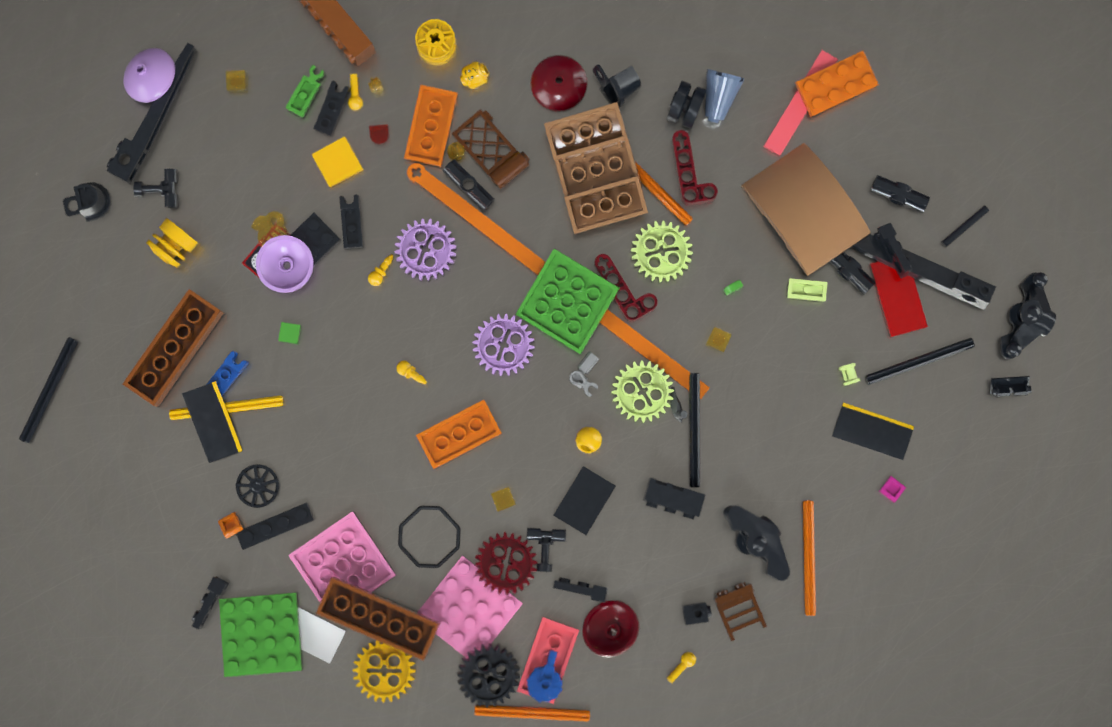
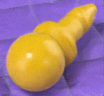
M392 254L384 259L379 268L375 267V271L368 275V282L371 285L378 286L382 283L383 277L386 276L384 271L392 263Z
M403 360L397 364L396 370L400 375L408 379L413 378L419 383H427L425 378L417 373L415 367L411 366L408 361Z

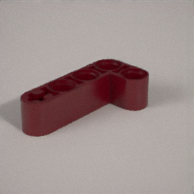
M684 130L676 131L672 137V149L682 203L687 206L713 202L718 194L717 187L712 183L697 185L689 134ZM678 137L684 140L683 149H680V142L677 141ZM680 155H686L689 161L686 163H682L679 161L678 157ZM684 173H688L691 175L692 180L686 182L681 176ZM705 189H711L714 195L712 197H706L703 191ZM692 192L695 195V198L693 200H687L685 198V193Z
M600 254L595 258L594 267L598 275L606 280L611 275L616 276L618 282L614 285L620 288L618 293L622 291L628 295L625 301H620L617 298V294L613 299L627 321L635 322L655 310L658 303L655 295L647 293L635 300L611 258L606 254ZM601 259L603 262L607 261L606 268L608 269V272L605 275H603V273H605L606 271L603 266H598ZM646 298H650L653 300L654 306L648 308L644 305L643 301ZM635 308L638 314L636 317H629L627 310Z

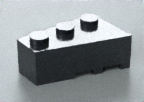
M649 478L643 501L646 502V506L657 509L659 505L665 507L664 511L675 514L676 511L683 513V517L694 520L695 516H700L705 494Z

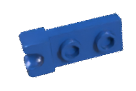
M232 351L227 356L223 364L207 383L210 384L216 381L222 397L249 365V361L245 360L241 361L240 364H236L235 359L238 356L236 351Z

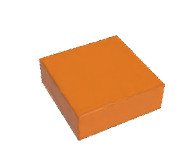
M235 512L218 520L226 539L244 530Z

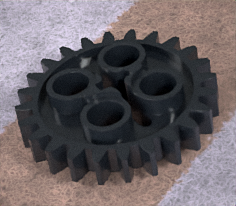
M489 643L488 649H485L484 645L481 644V650L479 651L474 647L475 653L467 652L469 658H462L464 665H458L459 669L462 670V672H457V676L461 678L457 680L458 684L462 685L460 687L461 692H465V698L471 696V703L477 700L478 706H481L483 702H485L486 707L489 706L490 702L496 706L498 700L503 704V697L510 699L508 693H515L516 691L513 686H519V683L515 680L520 678V675L516 673L520 670L519 666H515L518 663L517 660L512 659V653L507 654L506 648L500 651L499 645L493 649L491 643ZM480 661H487V664L484 667L478 666ZM499 666H506L503 672L496 671ZM491 672L493 676H488V678H486L485 675H489V673ZM474 679H481V682L478 685L472 684V681ZM493 684H499L497 690H490V687Z

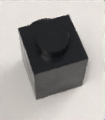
M706 602L682 605L685 625L709 622V617H712L711 608L706 605Z

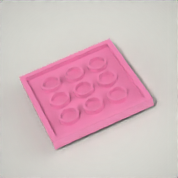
M353 511L288 555L319 602L323 598L331 577H337L366 591L373 592L396 576Z
M462 555L417 613L440 622L441 624L436 634L468 659L467 652L474 654V647L479 651L481 650V644H483L485 649H488L489 643L495 640L523 603L511 593L506 596L505 590H502L500 595H498V589L496 588L493 592H490L492 586L484 587L486 581H479L482 574H476L479 568L475 567L472 562Z

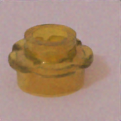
M378 76L375 78L371 77V82L368 85L372 93L376 92L379 95V92L384 91L383 85Z
M455 142L449 145L447 148L449 158L462 159L465 152L462 144Z

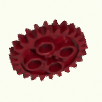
M504 532L502 538L496 533L495 540L490 536L488 538L489 544L485 541L482 543L485 549H478L482 555L475 556L480 561L474 564L475 567H480L476 571V574H482L479 581H486L484 587L492 586L490 592H493L495 588L498 589V595L501 594L502 590H505L506 596H508L509 590H512L513 594L517 593L516 588L523 591L524 587L522 584L529 586L530 583L527 579L533 580L534 576L531 573L537 571L536 568L532 567L538 563V561L532 560L536 553L530 554L533 546L526 547L528 540L522 543L521 536L514 539V533L507 537V533ZM510 547L511 552L508 559V564L510 565L506 569L505 579L501 580L504 564L501 562H504L506 559L507 549ZM501 548L504 555L501 557L496 556L494 549ZM513 553H520L522 555V560H514ZM495 566L499 569L500 573L492 575L489 568ZM510 571L517 572L518 579H510L508 573Z

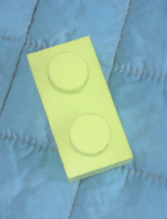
M789 278L787 298L826 301L827 282Z

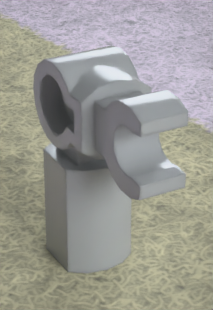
M589 351L577 366L579 369L570 373L569 380L579 389L582 387L585 394L591 397L592 394L588 392V388L593 386L598 389V385L593 382L589 383L587 381L588 378L584 374H588L599 358Z

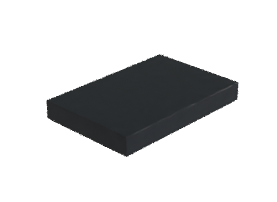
M583 466L553 516L587 535L616 485Z

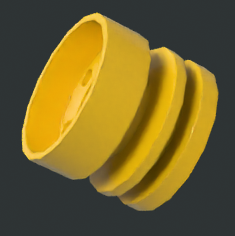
M431 19L422 23L417 29L415 35L416 47L419 55L426 63L434 66L443 65L454 57L457 49L456 38L453 29L448 23L439 19ZM438 37V38H439V42H438V41H435V42L433 43V42H432V38H433V39H436V38Z
M166 217L159 226L164 235L161 237L153 233L152 236L158 242L155 244L148 239L146 243L152 252L164 262L178 268L181 264L174 258L178 256L184 261L185 257L180 251L184 249L191 253L198 242Z

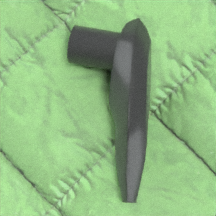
M671 387L674 392L670 393V396L673 398V400H670L671 409L675 418L682 423L683 418H686L688 414L686 411H682L675 387Z

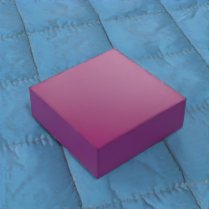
M890 476L879 492L895 503L907 487Z

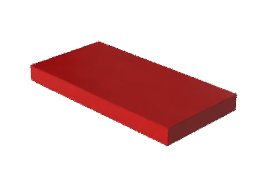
M879 261L869 264L873 280L876 282L875 287L890 338L927 328L928 325L914 278L911 276L900 278L896 269Z

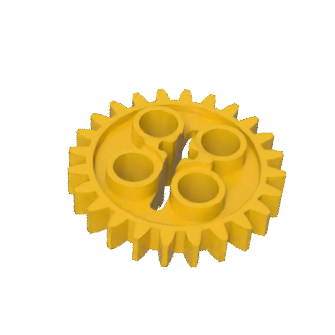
M377 640L374 647L371 643H368L370 649L362 648L364 654H357L360 661H354L358 668L352 669V671L357 672L358 675L353 679H359L360 681L356 687L363 686L361 693L367 691V698L374 695L375 702L378 697H381L382 703L385 702L386 697L392 702V696L394 695L399 699V692L401 691L406 694L404 687L411 688L408 681L414 680L410 676V673L416 672V670L410 669V666L415 664V662H409L412 655L406 656L405 652L384 643L380 645ZM372 655H377L380 658L378 666L370 665L369 658ZM393 655L397 656L400 660L399 665L396 667L390 666L388 662L389 658ZM382 665H386L387 669H401V673H386V676L383 677L382 673H368L367 669H381ZM371 675L379 677L380 682L377 686L369 684L368 679ZM391 675H396L399 678L397 686L389 685L388 678Z

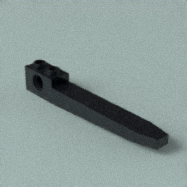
M187 43L174 64L175 76L170 88L163 96L154 100L132 141L124 138L117 145V153L107 163V172L131 185L155 140L196 50L193 45ZM130 156L129 163L123 165L122 159Z
M869 234L852 246L860 253L895 269L883 245L879 246L873 235ZM903 249L905 257L909 258L912 265V270L908 276L983 310L990 303L996 286L962 271L957 273Z

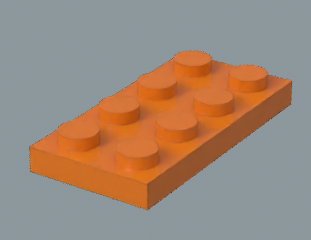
M864 51L795 82L810 117L879 85Z
M420 85L404 155L405 160L442 167L457 101V92Z
M482 400L417 434L416 437L433 469H436L502 433L485 400Z

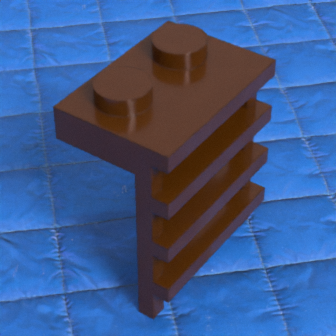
M745 581L735 585V589L731 591L725 589L716 593L717 596L713 598L731 641L735 640L732 632L761 621L763 628L767 627L753 594L752 585L750 583L746 584ZM752 600L753 607L725 617L724 610ZM756 610L757 618L733 628L729 627L728 621Z

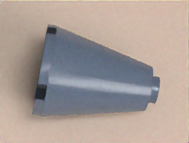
M707 69L705 116L708 117V121L719 123V120H724L744 82V78Z

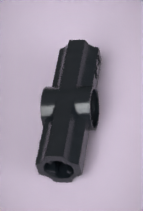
M455 159L450 161L443 169V172L483 211L495 200ZM472 181L474 186L471 189H465L463 187L464 183Z
M879 175L876 176L870 190L889 198V201L894 204L908 206L922 213L925 211L930 199L929 196L912 190L905 183L893 182Z
M845 252L830 261L837 269L839 275L846 281H850L863 294L876 283L862 269L859 262L853 257L848 256Z

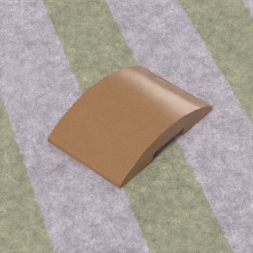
M618 102L544 123L574 234L648 213L638 170Z
M805 143L741 185L762 215H765L785 242L787 249L807 276L871 234L864 219L842 186Z

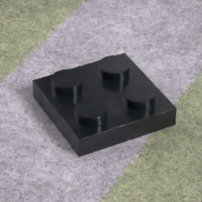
M315 213L309 216L290 235L300 239L308 246L313 256L314 266L341 241Z

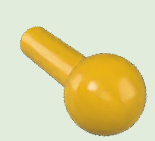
M350 74L351 97L348 99V106L352 110H358L363 105V100L358 92L357 74Z
M685 652L681 656V663L667 677V680L673 683L687 667L694 666L696 656L692 652Z

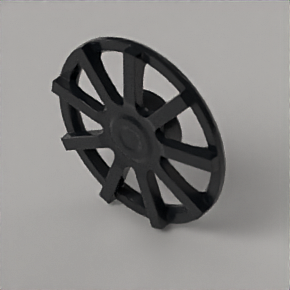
M259 464L248 466L242 470L235 485L239 499L244 504L254 508L269 505L274 501L279 491V481L275 472L269 467ZM253 468H254V476H255L254 479H252V478L246 473L247 471H249L250 469H253ZM257 468L266 470L261 478L258 477ZM270 472L274 479L265 482L264 478ZM243 475L250 481L249 484L240 483ZM276 482L275 492L266 488V485ZM240 487H249V490L241 495ZM264 491L273 494L269 501H266L263 495ZM253 493L251 503L244 499L247 495ZM258 494L260 495L263 504H255L256 497Z

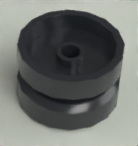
M682 80L669 107L671 109L667 120L676 123L679 121L681 114L684 113L682 125L692 129L707 89L698 86L694 89L691 97L689 96L691 83Z

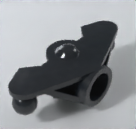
M1031 273L1020 284L1024 294L1023 302L1011 307L1009 321L1013 325L1011 333L1001 336V354L1005 359H1013L1019 356L1022 350L1037 337L1047 336L1055 324L1056 313L1051 311L1044 291V286L1048 283V277L1045 273Z
M737 505L726 507L723 511L724 518L729 521L731 530L739 531L735 540L738 550L743 554H752L753 556L760 557L766 562V574L779 581L788 579L790 568L780 540L781 532L774 522L764 515L759 518Z

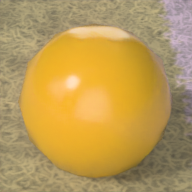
M594 427L582 428L576 435L577 447L585 453L597 451L602 444L600 432Z

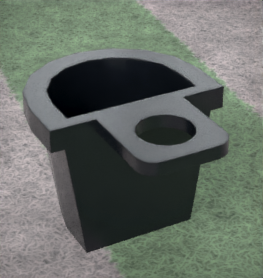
M599 64L592 69L601 84L599 89L610 104L618 102L619 108L624 105L625 100L641 87L640 78L633 66L610 78L607 77Z
M87 182L74 186L75 196L63 199L64 210L67 216L82 214L87 222L104 217L111 206V196L108 190L96 182ZM73 200L77 201L78 209L76 211H71L68 207L69 203Z

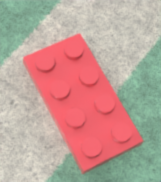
M543 617L517 691L529 695L527 679L535 668L543 667L547 664L550 650L557 652L554 666L556 673H559L562 680L579 630ZM555 699L550 700L549 703L554 704Z

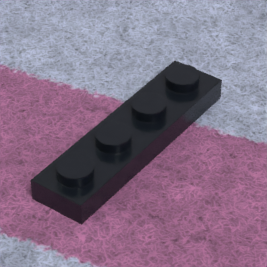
M306 502L246 527L244 530L236 533L242 550H245L310 523L315 519Z

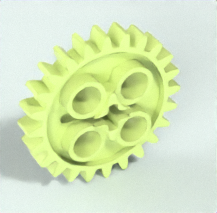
M657 221L654 222V227L647 224L648 230L646 231L641 228L642 235L636 234L635 237L638 241L632 242L636 246V248L631 249V252L636 253V255L631 257L632 260H637L634 267H641L638 273L646 272L645 279L651 275L652 282L656 277L659 283L662 282L663 278L668 283L670 276L676 280V273L682 276L683 271L681 269H688L685 262L691 263L692 261L687 257L693 254L692 251H688L692 244L686 243L690 237L684 238L685 230L678 232L679 225L672 228V222L668 226H665V221H662L661 226L658 225ZM671 236L674 239V243L667 245L664 242V238ZM652 240L655 242L656 247L648 249L645 242ZM674 247H678V250L665 252L664 256H661V253H657L648 257L645 256L646 253L658 252L659 248H662L663 250H668ZM676 255L678 262L675 264L670 263L668 256ZM653 258L660 262V265L656 268L651 267L649 261Z
M641 360L640 366H637L634 361L633 368L626 365V372L620 370L622 377L615 376L619 382L612 384V386L617 388V390L612 391V394L617 395L613 401H619L616 409L623 408L621 415L627 412V419L634 416L635 422H637L638 418H641L642 423H644L647 417L652 422L653 415L659 419L658 412L666 413L663 407H670L667 400H673V398L668 395L674 392V390L668 388V386L673 384V382L666 381L669 375H662L665 369L658 371V364L651 367V361L648 362L647 366H644V362ZM644 373L651 376V382L648 384H644L640 380L641 375ZM633 377L637 378L643 389H648L646 395L653 404L651 407L648 405L643 395H638V392L640 390L634 382ZM628 383L633 384L635 387V391L631 394L624 391V386ZM659 390L661 398L653 400L650 396L651 391ZM636 400L644 401L645 408L643 410H637L634 407Z

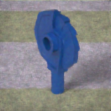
M550 650L547 664L543 667L535 668L527 679L529 695L540 703L541 701L550 702V700L556 699L562 691V680L559 673H556L554 666L557 656L556 651Z

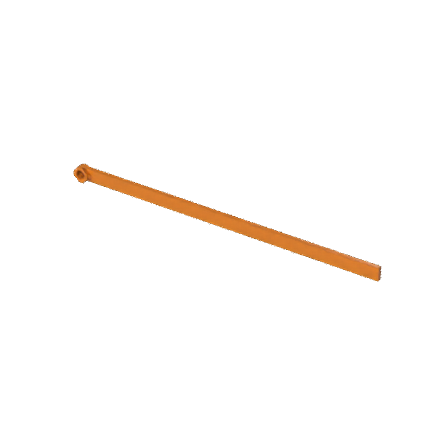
M413 163L408 167L407 175L411 182L418 183L536 275H539L546 263L543 259L426 171L423 165ZM420 169L421 176H415L414 178L412 170ZM606 311L600 324L647 360L651 361V363L654 365L658 364L660 370L665 369L664 373L689 391L690 372L611 311ZM701 380L700 400L710 388Z

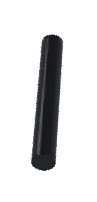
M985 205L941 241L944 247L949 246L988 213L989 209Z

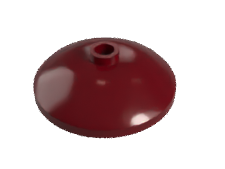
M550 56L542 60L532 73V94L536 101L548 110L556 112L570 110L577 106L586 94V73L576 60L568 56ZM557 78H561L563 81L561 83H557L555 80Z
M606 601L605 603H600L588 613L584 620L582 629L584 642L593 653L599 656L615 657L621 655L631 648L636 641L639 633V620L634 610L623 602ZM617 631V634L612 636L613 632Z

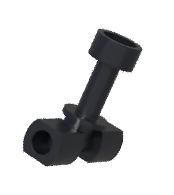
M164 169V181H161L160 185H144L143 181H135L133 186L134 196L143 197L144 193L161 192V196H165L166 208H178V194L175 193V183H178L177 169Z
M527 528L526 540H538V544H542L541 563H537V571L552 572V564H549V546L553 545L554 541L565 542L566 530L552 529V531H541L538 528Z

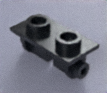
M1030 376L991 378L989 393L996 397L1010 396L1011 393L1026 396L1032 392L1031 386H1029Z

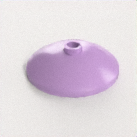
M150 48L138 53L129 62L124 74V87L128 95L139 102H151L163 96L170 88L175 76L173 59L164 50L158 48Z
M281 235L268 240L260 248L256 258V270L262 283L271 290L280 293L294 292L302 288L308 282L313 272L314 262L310 249L304 242L293 236ZM286 262L290 263V267L288 269L284 268V264Z

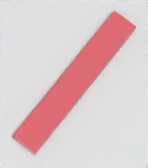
M822 50L806 77L835 64L838 59ZM798 90L764 145L766 149L778 156L782 154L807 112Z

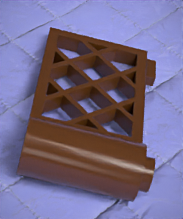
M480 109L451 134L501 190L529 166L528 161L530 159L523 151L521 153L518 152L491 122L493 117L486 110L482 112ZM480 116L485 120L484 128L474 127V121ZM463 130L471 131L470 140H462L458 134ZM473 131H484L483 141L473 140ZM487 132H495L497 134V142L486 141ZM472 144H483L482 154L473 153ZM496 145V154H485V146ZM499 145L508 146L511 150L506 155H498ZM484 158H495V165L488 170L484 165Z

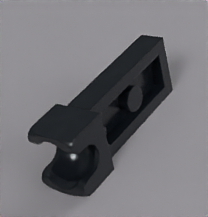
M332 81L329 86L328 94L313 128L331 137L351 92V88L345 86L342 92H337L338 84L335 81Z
M355 194L353 203L347 204L344 196H340L344 249L363 248L360 197L358 194Z
M891 223L877 228L878 232L874 233L878 245H883L899 277L908 276L912 270V265L909 258L905 257L901 243L895 238L897 233Z
M217 576L212 578L207 588L210 591L209 594L205 593L201 600L203 605L200 611L197 610L192 617V627L198 630L202 629L218 597L224 595L229 585L227 581Z
M559 577V581H554L553 586L555 589L591 596V600L605 603L608 589L598 585H593V588H590L589 583L578 581V585L571 584L570 579Z

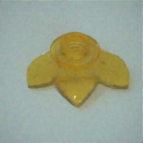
M272 211L266 216L257 217L252 224V228L259 231L258 242L260 246H263L274 237L288 235V231L284 227V217L277 211ZM273 217L277 219L276 224H273L271 222V219Z

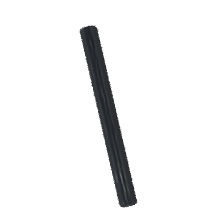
M71 337L67 338L19 437V440L29 443L77 346V340Z
M968 338L866 375V381L868 385L963 352L975 347L972 338Z
M690 373V487H700V374Z

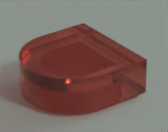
M388 124L369 126L370 138L373 143L383 145L388 141Z

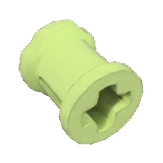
M855 363L839 367L845 381L843 383L844 386L860 381L854 368L856 366Z

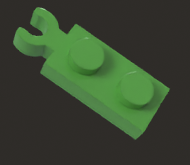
M314 65L309 70V77L303 75L285 107L302 118L321 87V84L317 81L322 79L325 74L324 70H321L320 74L315 75L316 66Z

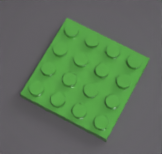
M553 249L515 315L577 353L582 354L620 288L557 249Z
M297 593L219 599L224 677L303 670Z

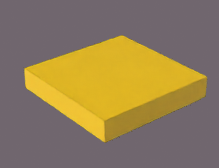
M345 136L312 154L330 188L363 171Z

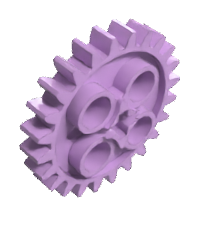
M422 219L421 224L418 225L417 221L414 220L413 227L407 224L409 230L402 229L401 231L404 235L397 236L401 242L395 243L399 250L394 251V253L400 255L396 261H403L400 268L407 267L405 274L412 272L413 279L416 275H419L420 281L423 279V276H426L429 281L430 275L437 279V273L444 275V268L450 270L447 265L448 263L454 264L451 257H455L456 253L452 252V250L457 247L456 245H451V243L455 239L448 238L451 235V231L444 232L446 229L445 225L439 228V221L432 225V219H429L428 224H425L424 219ZM419 233L426 234V239L422 242L416 240V236ZM433 234L434 237L428 245L430 252H425L422 263L418 265L417 263L423 254L421 248L427 246L429 237ZM436 241L443 242V247L439 250L433 248V244ZM416 250L418 256L415 259L408 258L409 251ZM428 258H434L435 264L432 267H427L425 261Z
M497 314V320L490 317V323L483 321L484 328L478 326L481 333H474L478 340L472 343L478 345V347L474 348L473 352H479L475 358L482 359L479 365L486 364V371L492 368L493 375L498 370L500 376L503 375V371H506L507 375L510 376V370L517 374V367L524 369L522 363L529 364L527 356L533 357L529 350L535 349L529 343L533 342L534 339L528 338L532 331H525L528 325L521 326L522 319L515 322L514 315L509 320L507 314H505L504 319H501L500 315ZM496 328L503 330V335L499 338L494 337L492 334ZM510 329L511 332L506 341L509 347L503 349L501 359L497 361L496 359L501 349L499 342L503 343L506 332ZM513 335L521 337L519 344H513L510 341ZM487 347H496V354L492 356L487 355ZM506 353H513L515 359L512 362H506L504 360Z

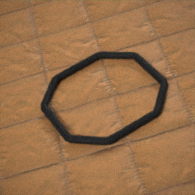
M419 506L399 525L398 546L417 567L439 568L459 550L460 526L440 506ZM420 510H439L457 529L456 547L438 564H419L402 546L403 526Z

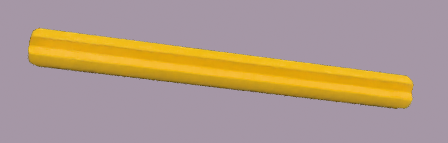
M282 396L225 402L224 404L227 412L231 413L283 406L284 401ZM188 408L169 410L171 420L191 418Z

